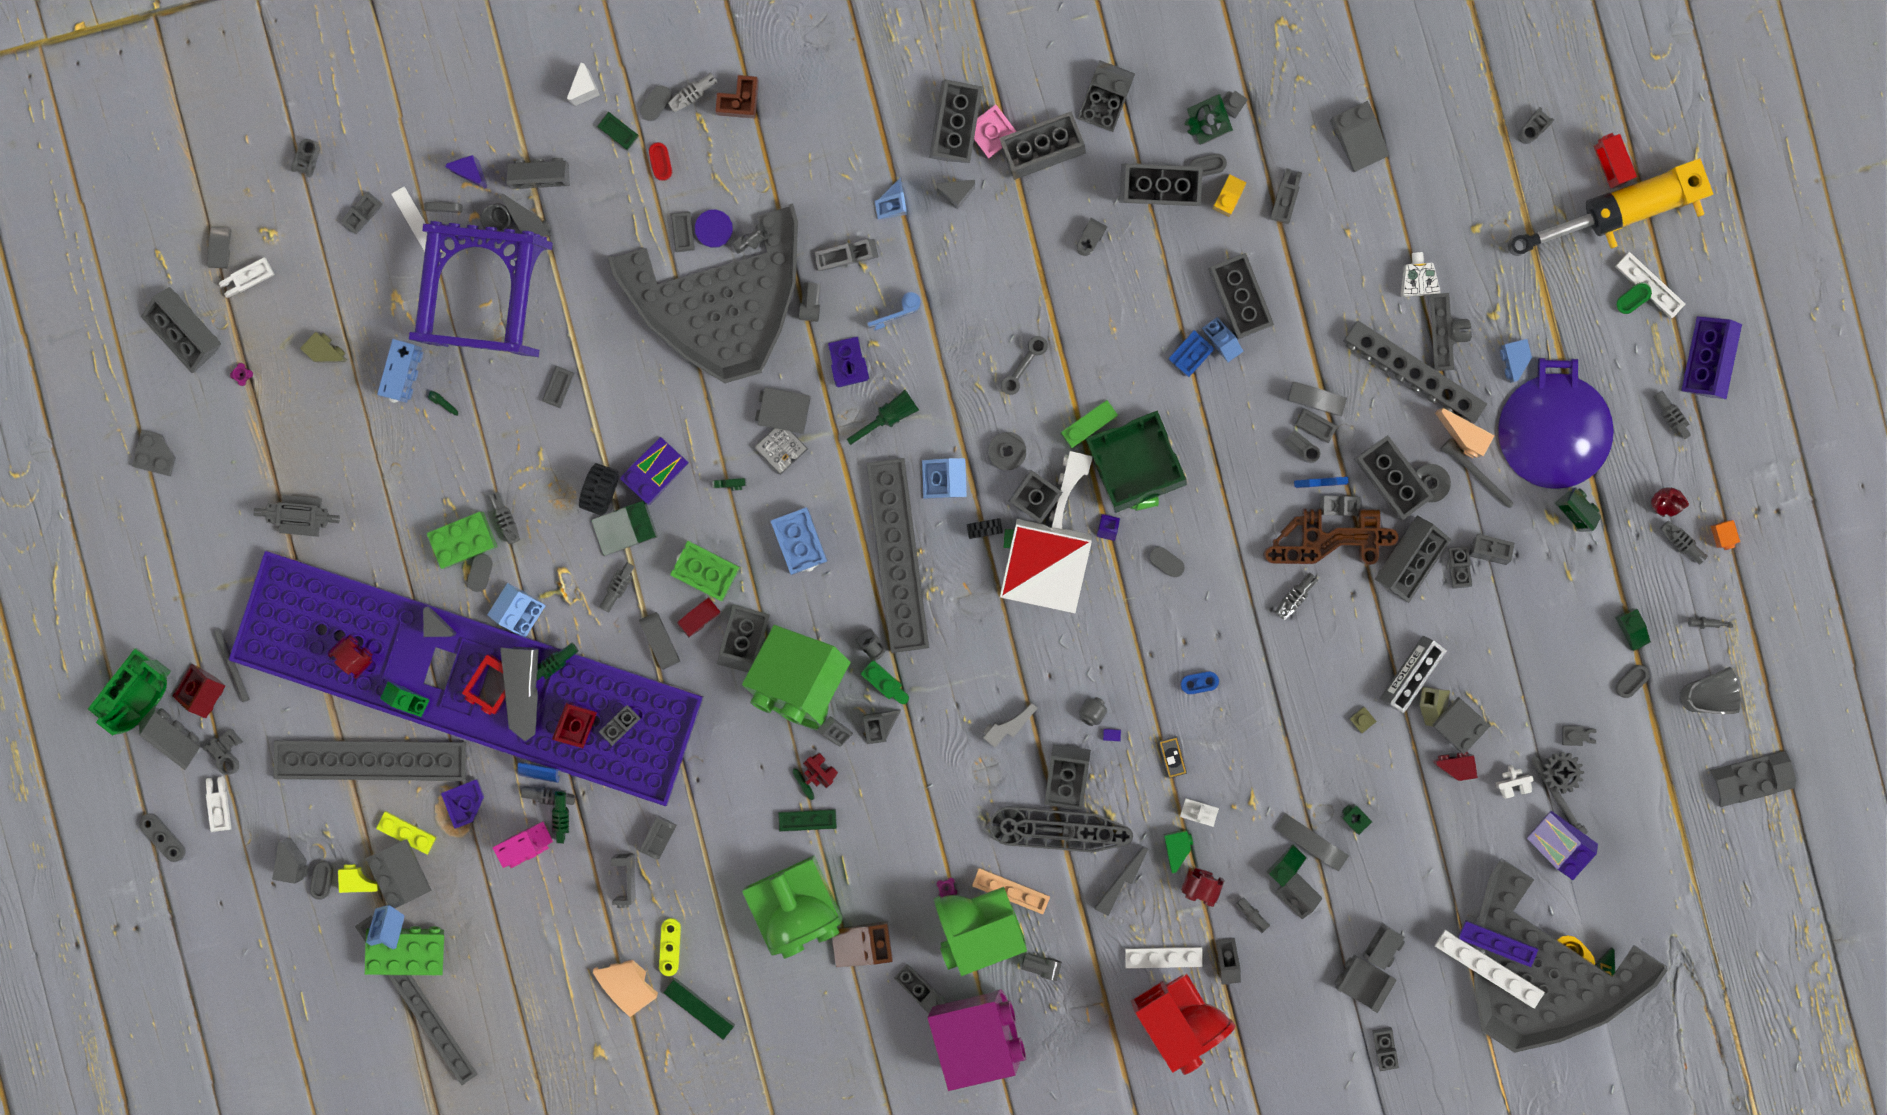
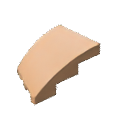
M633 960L625 961L621 964H611L607 968L599 969L596 967L593 969V974L602 988L629 1017L657 998L658 992L644 981L646 971Z

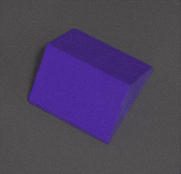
M471 155L446 164L445 167L452 173L484 189L487 188L480 162L475 156Z

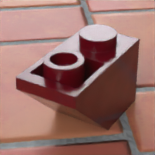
M1468 751L1464 755L1458 752L1455 757H1450L1449 754L1440 755L1438 759L1433 760L1437 767L1457 781L1478 778L1475 757L1469 754Z

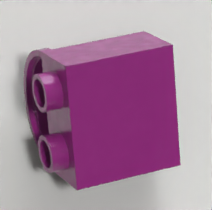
M1002 989L932 1006L927 1018L948 1091L1016 1076L1020 1062L1026 1060V1052L1021 1037L1018 1038L1013 1005L1011 1001H1008Z

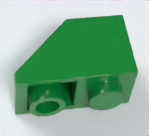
M389 681L380 697L381 700L391 707L422 717L429 702L428 698Z

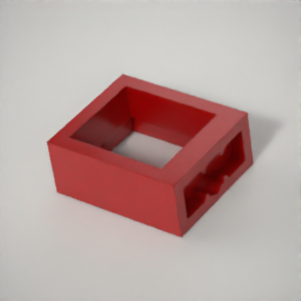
M1610 133L1598 139L1599 143L1594 146L1610 189L1636 178V172L1621 134L1614 136L1613 133Z
M487 654L462 694L466 696L464 698L466 701L473 705L475 703L482 706V711L491 715L492 713L497 714L506 701L505 690L494 706L470 692L487 665L503 674L502 661L491 654Z

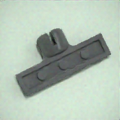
M1449 293L1430 294L1434 367L1436 371L1454 370L1453 345L1457 342H1468L1471 340V331L1460 332L1461 329H1471V323L1468 319L1455 320L1451 318Z

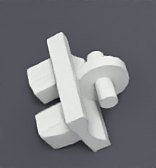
M1513 765L1508 766V772L1502 773L1503 778L1510 777V779L1495 782L1497 789H1500L1503 798L1507 799L1514 797L1513 786L1519 785L1521 794L1531 793L1533 776L1528 774L1516 777V775L1522 774V770H1514Z
M1185 798L1180 817L1214 827L1219 808Z

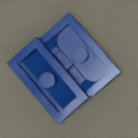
M524 762L518 763V774L521 777L559 783L560 776L558 775L559 769Z

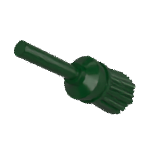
M905 389L891 402H886L885 405L879 407V415L876 416V419L848 437L847 441L852 445L880 425L882 427L887 425L892 428L893 425L900 422L899 420L919 411V409Z

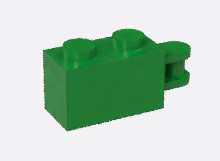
M872 661L861 673L866 680L889 700L893 697L900 704H906L909 701L908 694L900 688L902 683L877 661Z

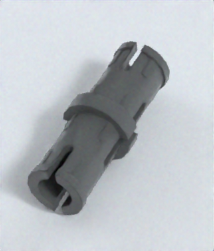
M1245 897L1235 904L1247 917L1246 920L1248 922L1251 921L1261 933L1270 926L1259 914V910L1254 909Z

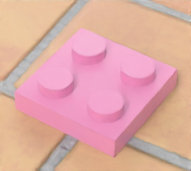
M994 105L977 118L974 141L989 159L1003 149L999 138L1017 131L998 106Z

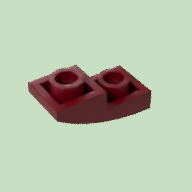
M708 597L680 619L677 624L690 638L704 628L705 624L720 614V610Z

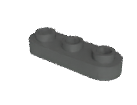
M146 814L141 817L139 821L140 829L160 852L171 862L182 860L186 853L185 847L155 814ZM147 820L151 822V827L146 825ZM159 835L164 836L163 842L159 840ZM172 849L177 851L176 856L172 855Z

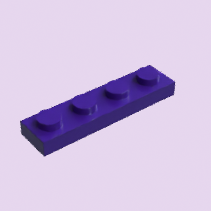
M1467 920L1464 921L1458 939L1529 967H1532L1538 952V948Z

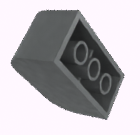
M1121 164L1119 203L1201 206L1203 167Z

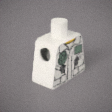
M1423 252L1412 253V264H1407L1403 267L1401 297L1439 294L1440 287L1434 264L1424 263Z

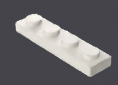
M1630 252L1615 266L1634 285L1639 282L1649 284L1652 288L1650 300L1669 318L1672 319L1685 306V303Z
M1202 947L1125 948V968L1203 967Z

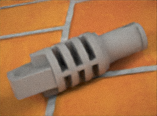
M710 72L698 82H691L678 91L668 101L672 111L676 112L689 106L702 97L705 90L717 83L712 73Z

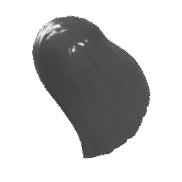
M1731 667L1706 678L1691 682L1683 687L1680 692L1681 704L1686 710L1691 712L1724 715L1736 714L1740 711V688Z

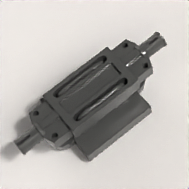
M282 495V503H268L266 509L254 508V511L261 512H254V516L265 517L266 523H276L279 526V533L319 537L320 527L326 528L328 522L338 524L340 520L332 519H340V515H329L327 509L321 508L322 498Z

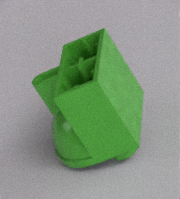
M773 625L742 686L753 695L750 704L766 713H771L773 710L790 722L817 730L826 721L829 703L851 662L833 645Z
M815 855L744 887L742 891L771 956L782 954L785 959L805 949L803 944L817 938L820 943L839 934L837 926L841 924L843 917Z
M1004 887L972 899L959 895L938 896L934 898V903L947 937L946 941L940 943L942 947L940 950L948 970L958 967L961 976H964L1027 951L1024 935Z

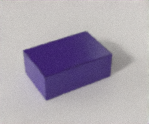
M1104 729L1103 741L1120 742L1121 730Z

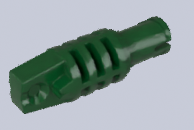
M573 642L561 651L553 652L537 664V680L541 677L548 679L564 667L566 661L579 651Z
M556 791L554 794L555 807L552 810V833H556V843L564 844L565 834L569 833V809L566 807V792Z

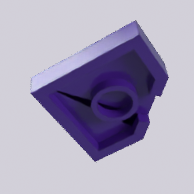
M478 779L441 793L454 829L475 820L485 797Z

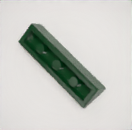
M676 978L673 979L663 992L722 1040L725 1039L735 1026L733 1022Z

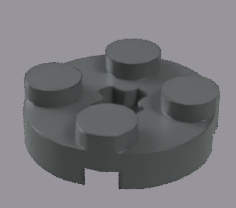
M1003 432L998 434L989 444V458L997 468L1013 470L1019 467L1026 458L1025 443L1015 433ZM1010 446L1013 454L1004 456L1002 448Z

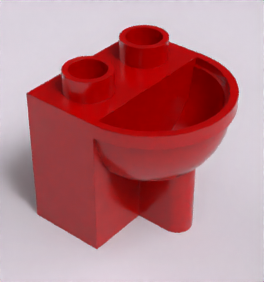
M1187 973L1166 985L1164 981H1161L1131 1000L1137 1017L1172 1073L1180 1069L1183 1075H1186L1199 1068L1203 1064L1200 1056L1227 1038L1236 1027L1233 1020L1229 1019L1224 1012L1204 1002Z

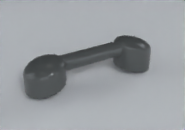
M1035 336L1029 340V352L1013 375L1007 376L1001 381V389L1005 394L1014 395L1019 391V378L1034 356L1042 355L1047 351L1048 343L1045 338Z

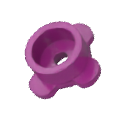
M239 363L230 373V377L238 381L240 386H245L246 381L253 377V371L248 370L245 364Z
M953 878L937 881L936 886L939 888V896L944 897L957 894Z

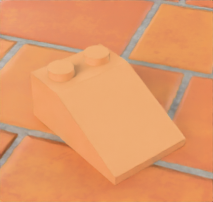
M1444 408L1436 411L1435 414L1458 447L1464 450V455L1472 459L1484 456L1494 435Z

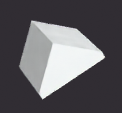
M580 63L567 97L568 101L574 106L600 95L592 75L584 63Z

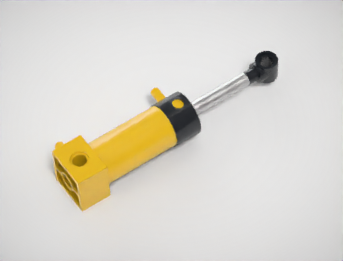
M1701 158L1628 187L1586 201L1587 215L1530 236L1528 234L1518 235L1509 241L1508 251L1514 256H1521L1533 250V247L1588 226H1592L1597 236L1606 235L1609 246L1612 249L1618 246L1613 234L1614 231L1671 209L1681 208L1693 203L1697 217L1703 216L1705 213L1700 200L1714 194ZM1516 241L1522 242L1523 249L1521 251L1516 249Z

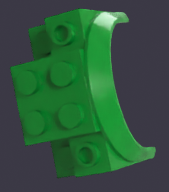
M135 648L89 706L88 710L99 718L96 723L112 736L126 733L139 725V722L154 706H157L166 691L167 676L171 670L157 659L152 660Z

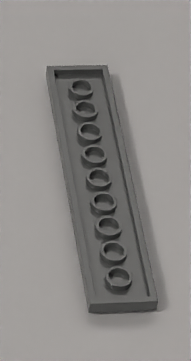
M905 458L869 462L866 464L891 653L929 648Z
M274 741L273 779L466 781L467 742Z

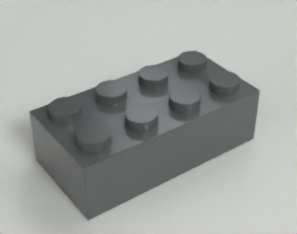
M1246 253L1208 268L1237 340L1274 325Z

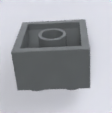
M1030 470L1008 501L1041 524L1063 492Z
M1457 697L1432 724L1463 755L1490 727L1460 697Z
M291 838L278 842L272 880L295 884L303 880L304 877H307L309 867L306 866V858Z
M1382 923L1363 956L1369 962L1385 970L1386 967L1392 965L1395 959L1393 956L1396 951L1402 949L1405 937Z

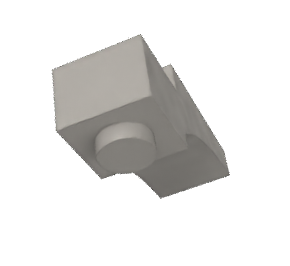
M1030 703L1020 714L1011 720L1001 724H989L983 731L985 734L983 739L996 748L1007 733L1014 738L1036 711L1037 707Z

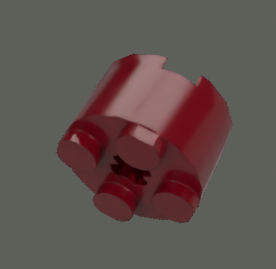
M350 634L348 637L343 636L328 652V656H334L337 659L334 663L348 675L352 672L354 674L353 677L357 679L373 662L371 657L373 653L366 647L361 648L357 644L359 641Z
M1189 867L1181 890L1185 894V898L1191 901L1199 899L1205 905L1214 907L1219 899L1225 880L1221 877L1217 880L1212 876L1213 873L1199 868H1195L1193 871Z

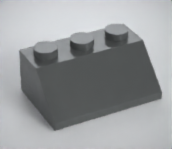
M552 158V161L544 162V159H533L532 163H525V160H514V164H508L506 181L507 185L512 189L570 186L569 163L566 160L563 161V158Z
M154 706L139 722V735L184 770L189 766L200 748L199 737L193 732L188 733L183 729L182 723L178 720L173 721L162 708L158 709Z
M407 839L366 858L387 904L394 909L432 891Z

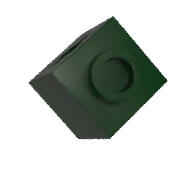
M1350 804L1342 810L1343 815L1340 816L1358 835L1372 823L1366 814L1355 804L1352 806ZM1353 814L1358 815L1357 818L1359 820L1357 822L1351 817Z

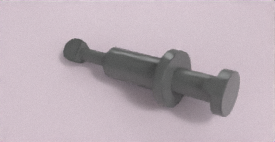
M1703 616L1700 617V620H1695L1693 617L1688 619L1689 627L1699 625L1700 629H1705V627L1719 628L1720 626L1733 628L1731 622L1722 623L1720 620H1709Z

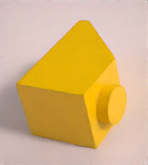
M1229 174L1212 209L1230 217L1246 182Z

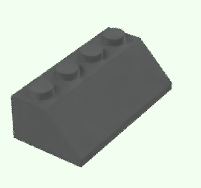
M946 79L941 82L929 158L947 162L970 163L982 86Z
M1072 111L999 138L1014 180L1086 154L1085 144Z
M171 287L154 295L141 316L191 373H194L211 358L221 345L218 338L211 333Z
M1388 435L1354 458L1399 520H1404L1434 497Z
M1417 515L1394 551L1389 555L1382 569L1379 570L1375 580L1409 603L1451 539L1434 524Z

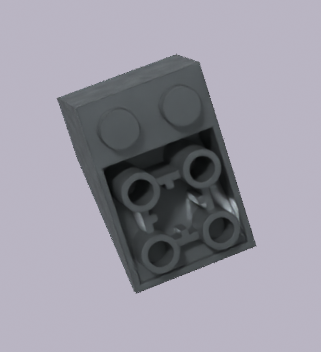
M1099 60L1078 119L1114 132L1135 73Z

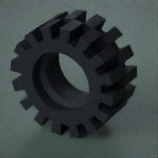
M1000 518L966 524L969 539L1003 533Z

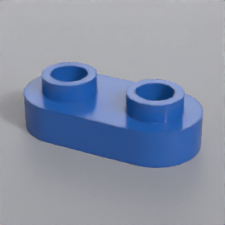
M1207 671L1183 677L1180 685L1181 689L1187 694L1202 693L1216 689L1219 685V678L1214 672ZM1211 677L1212 683L1206 684V678ZM1188 681L1193 682L1194 685L1192 688L1187 687Z

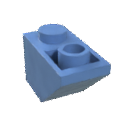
M1218 317L1202 328L1214 347L1227 362H1230L1244 352L1237 338Z
M1527 339L1501 346L1500 356L1502 361L1506 363L1505 375L1507 380L1510 379V383L1519 380L1532 358Z

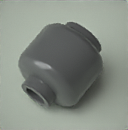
M1098 697L1094 699L1087 698L1079 710L1080 720L1089 726L1099 725L1107 714L1105 702Z

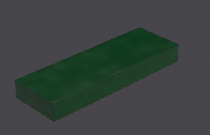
M836 809L778 812L779 832L837 829Z

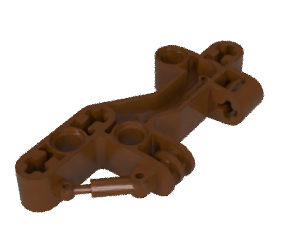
M1303 508L1302 516L1293 518L1280 532L1281 535L1277 539H1273V546L1265 549L1263 556L1265 561L1273 564H1315L1341 545H1359L1360 561L1363 564L1372 565L1378 561L1379 546L1396 544L1398 533L1394 529L1380 528L1379 509H1360L1358 528H1334L1328 533H1324L1322 531L1321 508H1318L1317 511H1314V509L1307 511L1306 508ZM1365 517H1374V519H1366ZM1307 523H1310V525L1317 523V528H1307ZM1298 525H1302V543L1300 546H1279V541L1283 537H1287ZM1309 531L1316 533V539L1313 542L1307 539ZM1388 532L1393 537L1389 540V543L1387 539H1379V535H1388ZM1272 549H1274V553H1282L1281 549H1284L1282 554L1284 561H1281L1282 557H1274V560H1272V557H1268V553H1271ZM1290 550H1294L1297 553V557L1293 561L1287 557ZM1311 550L1312 553L1316 554L1312 561H1310L1309 557H1302V553H1310ZM1367 551L1373 553V559L1370 562L1364 558Z

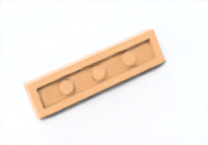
M981 868L978 869L972 884L973 887L985 892H991L1004 887L1010 902L1040 914H1044L1050 899L1049 895Z

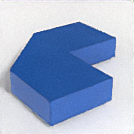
M1348 477L1295 480L1294 487L1308 488L1347 485L1349 481Z

